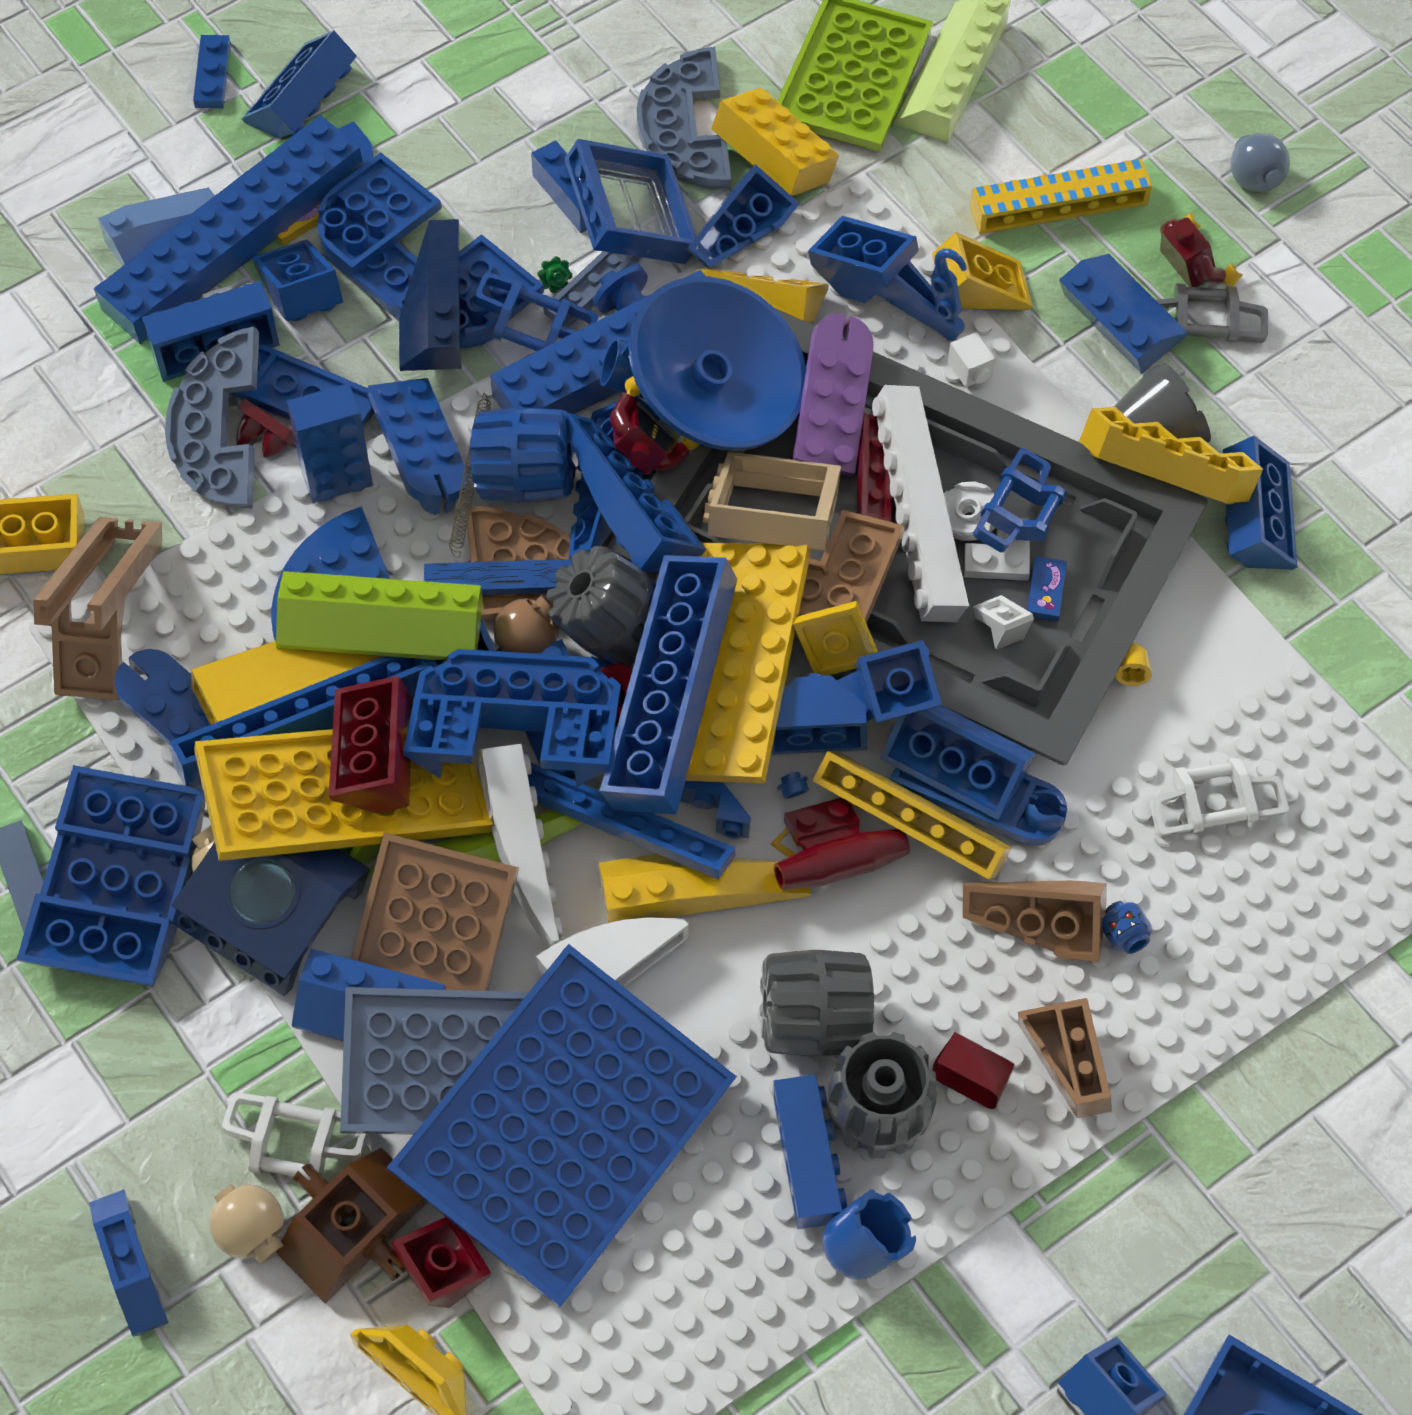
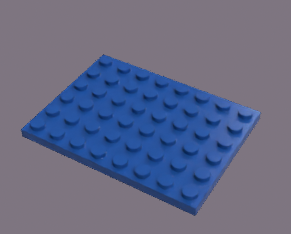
M568 944L392 1160L386 1170L560 1308L737 1076Z

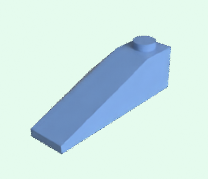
M207 187L123 206L98 218L104 241L121 266H124L215 195Z

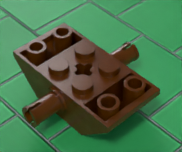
M382 1147L349 1163L329 1183L315 1170L311 1163L301 1167L311 1178L310 1180H307L299 1170L293 1178L313 1199L293 1218L281 1240L284 1246L278 1249L276 1253L325 1304L371 1259L389 1276L391 1281L401 1276L391 1266L392 1263L403 1273L406 1271L405 1266L395 1250L388 1244V1241L427 1202L386 1170L393 1158ZM351 1216L355 1219V1222L348 1226L345 1220Z

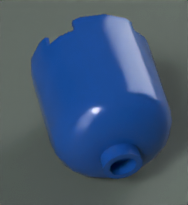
M870 1189L827 1223L822 1238L826 1259L833 1269L844 1277L853 1280L871 1278L913 1251L916 1236L911 1237V1230L908 1222L912 1220L910 1213L893 1194L888 1192L885 1195L876 1193L874 1189Z

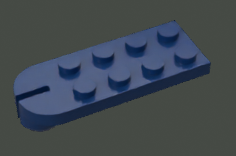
M259 344L257 390L230 393L241 400L245 398L255 406L290 420L287 400L349 383L361 413L363 428L374 414L367 395V387L263 344Z
M428 378L368 385L367 395L406 491L410 496L419 501V504L426 512L434 515L440 514L441 498L443 497L445 499L443 508L445 513H448L454 508L456 500L459 498L465 464Z
M145 649L129 656V666L125 662L119 666L115 675V689L119 700L168 745L171 740L210 725L191 688V673L169 654L156 649ZM140 675H146L148 679L144 680Z
M896 767L890 777L891 781L938 807L1026 845L1039 846L1054 840L1060 833L1067 815V802L1061 791L1054 785L1027 773L999 820L986 815Z

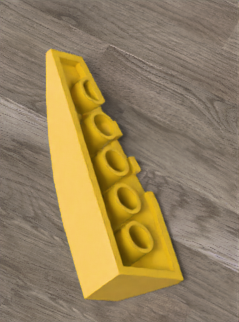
M659 854L598 862L608 923L648 917L670 918L810 897L811 889L807 887L781 890L774 875V864L779 861L734 858L719 880Z

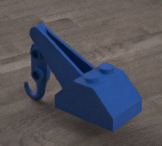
M841 216L808 250L812 267L840 296L866 303L873 296L878 295L950 341L956 340L965 330V324L959 317L962 308L957 278L948 269L946 260L947 258L954 260L959 265L961 271H966V263L956 251L944 248L937 252L930 285L910 262L919 252L916 236L846 216Z

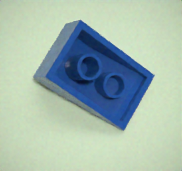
M308 239L251 257L277 310L287 322L302 320L308 314L317 311H329L335 305L343 303L335 269Z

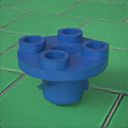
M637 262L630 264L627 268L617 273L614 271L606 273L600 280L602 286L597 291L592 302L601 313H607L614 308L619 311L647 297L641 293L648 280L647 273Z

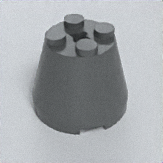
M1166 363L1151 368L1113 406L1120 410L1134 424L1159 422L1177 439L1201 437L1207 443L1211 441L1210 429L1203 411L1199 410L1197 412V407L1188 394L1190 389L1177 372Z

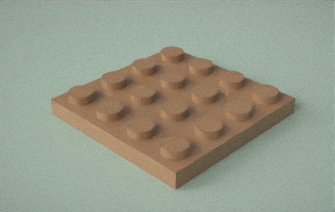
M384 833L351 959L445 984L446 990L488 991L519 867Z

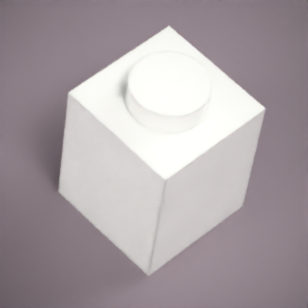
M975 332L950 343L947 361L965 388L974 384H982L992 377L995 357L979 334Z

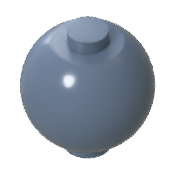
M1267 133L1245 135L1235 144L1230 162L1231 172L1236 182L1246 190L1252 192L1270 191L1282 183L1289 171V152L1284 143L1274 135Z

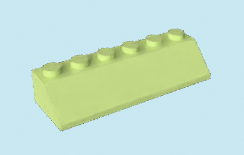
M960 0L955 2L894 120V125L945 142L949 141L1007 25L1011 0Z

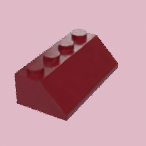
M399 676L335 689L328 795L331 801L376 814L409 807L411 760L404 756L403 749L413 699Z

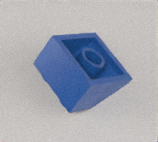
M924 640L858 657L855 664L864 697L876 723L942 706Z
M1117 1336L1085 1354L1058 1382L1065 1391L1068 1400L1078 1406L1085 1415H1144L1167 1395Z

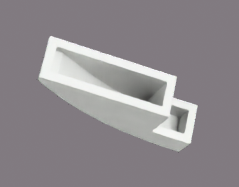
M651 917L626 919L602 924L578 932L537 955V970L543 976L564 948L570 944L620 985L625 987L689 939V924L684 919Z

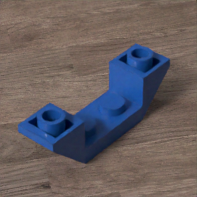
M685 781L680 802L694 804L701 809L718 808L716 833H720L730 839L749 838L751 817L724 782Z
M125 1189L89 1202L93 1226L108 1273L132 1336L135 1337L168 1324L159 1291L152 1280L134 1225L136 1221Z

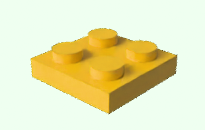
M857 601L797 616L793 621V626L814 673L828 676L855 669L858 657L878 652Z

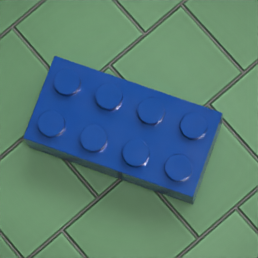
M261 281L245 284L239 288L216 293L200 300L186 302L180 306L157 311L142 317L152 355L163 382L186 375L185 369L201 351L206 353L219 343L218 339L241 329L254 327L259 331V344L271 348L280 346L272 307Z
M349 383L286 401L302 475L312 503L329 501L337 496L350 492H360L367 487L373 486L361 413Z

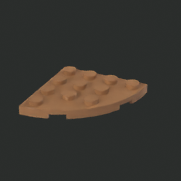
M471 507L467 525L471 562L570 559L569 547L571 536L546 520L528 513L523 516L504 512V508ZM541 594L482 595L483 622L496 620L499 612L512 601L524 598L536 601Z

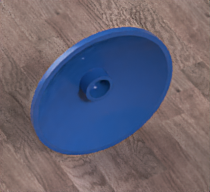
M693 276L667 283L649 296L634 318L629 341L615 338L611 342L603 361L600 384L602 387L627 393L625 382L634 376L641 393L637 396L645 399L655 414L674 431L706 447L726 451H743L761 447L772 442L785 432L797 418L801 409L806 365L800 344L792 329L781 314L765 299L748 288L729 280L709 276Z

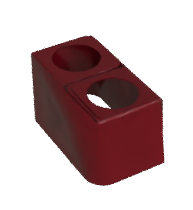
M954 1032L935 1059L932 1071L936 1072V1081L986 1108L995 1109L1007 1086L1015 1064Z

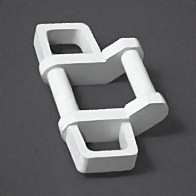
M1239 757L1229 758L1226 763L1187 770L1185 767L1174 768L1172 775L1177 790L1158 796L1150 803L1156 833L1159 837L1190 831L1191 833L1202 832L1205 827L1244 820L1246 823L1257 822L1262 818L1284 815L1289 810L1282 779L1279 776H1249ZM1229 775L1236 786L1241 808L1201 814L1193 782ZM1268 784L1273 786L1278 808L1258 811L1252 785ZM1181 797L1188 824L1166 827L1163 822L1160 804Z
M239 1092L231 1095L222 1127L227 1135L252 1142L249 1172L261 1174L262 1171L294 1177L299 1170L307 1180L311 1179L301 1168L306 1164L266 1157L267 1143L276 1116L319 1124L311 1150L310 1163L322 1177L324 1175L326 1158L355 1161L363 1156L369 1134H359L356 1146L353 1149L329 1147L335 1124L341 1121V1112L337 1111V1109L325 1107L324 1110L279 1102L278 1097L268 1095L264 1097ZM246 1104L262 1107L254 1132L232 1126L239 1105Z

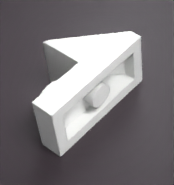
M1002 595L973 606L975 618L991 627L996 650L1023 640L1034 620L1031 612Z

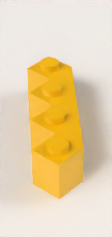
M1116 407L1092 408L1079 439V442L1096 458L1226 504L1249 501L1263 470L1244 452L1220 454L1201 437L1177 439L1159 422L1134 424Z

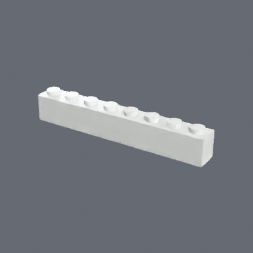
M884 385L878 396L873 400L872 412L874 416H877L879 427L878 439L883 444L885 454L884 466L888 470L890 477V494L894 497L897 509L896 521L898 524L904 525L902 549L907 555L909 564L908 576L914 586V604L919 609L921 621L957 622L969 607L920 389L917 386Z

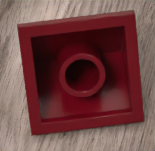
M446 1217L397 1238L391 1243L428 1306L450 1308L492 1274L469 1236Z

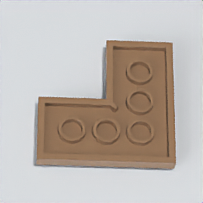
M842 510L821 561L809 560L798 616L857 601L867 624L903 537L904 525Z

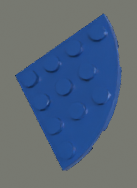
M362 506L331 519L315 530L300 544L285 564L275 587L272 601L271 623L274 640L276 641L277 597L283 571L390 579Z

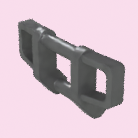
M1176 283L1174 298L1156 300L1163 308L1176 307L1175 320L1188 332L1187 336L1227 338V341L1264 343L1268 336V309L1264 306L1239 301L1237 287L1227 286L1226 289L1196 288ZM1188 299L1225 301L1227 326L1187 324ZM1239 311L1258 315L1261 319V332L1239 331Z

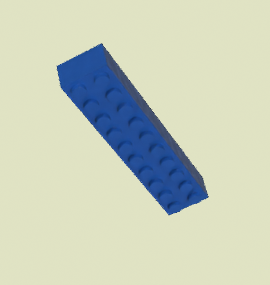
M318 116L93 288L101 310L139 344L143 343L148 337L142 317L157 311L180 306L186 302L196 301L202 297V294L207 293L251 259V257L278 238L280 233L320 205L323 198L334 186L364 165L360 147L323 116Z

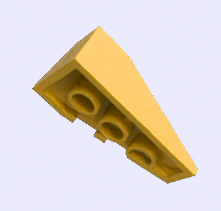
M699 269L705 276L721 278L742 285L761 296L774 308L808 323L814 322L829 287L827 283L800 279H778V282H776L773 276L750 275L749 278L746 277V273Z

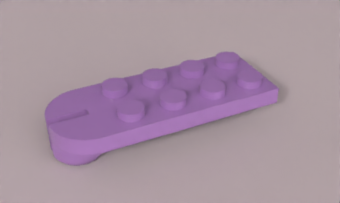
M833 313L824 317L815 326L811 335L792 460L841 466L840 475L852 477L856 470L874 342L869 328L860 319L850 316L845 321L846 314Z

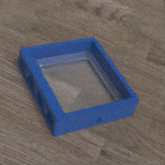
M577 139L564 160L593 250L686 264L692 255L686 249L696 237L669 155Z

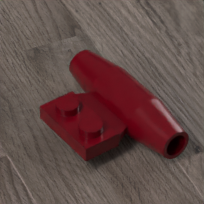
M842 797L784 814V823L796 846H800L804 850L775 863L774 875L781 890L824 886L873 872L908 855L910 852L909 841L906 833L899 829L859 833L860 820L852 805Z

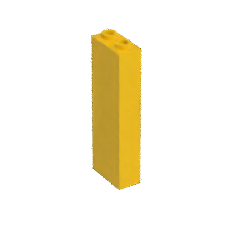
M276 641L191 669V688L209 724L212 725L383 656L276 648Z

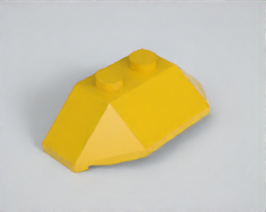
M409 1325L355 1329L350 1334L353 1344L433 1415H468L466 1380L462 1372L464 1365L451 1353L447 1352L445 1356L434 1347L437 1344L436 1341L425 1330L420 1328L416 1332Z

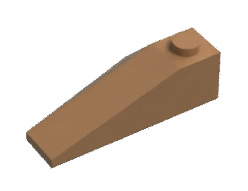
M1074 880L964 883L963 918L999 933H1009L1023 939L1024 943L1031 946L1036 944L1054 952V955L1063 959L1099 962L1103 941L1102 919L1106 915L1107 883Z

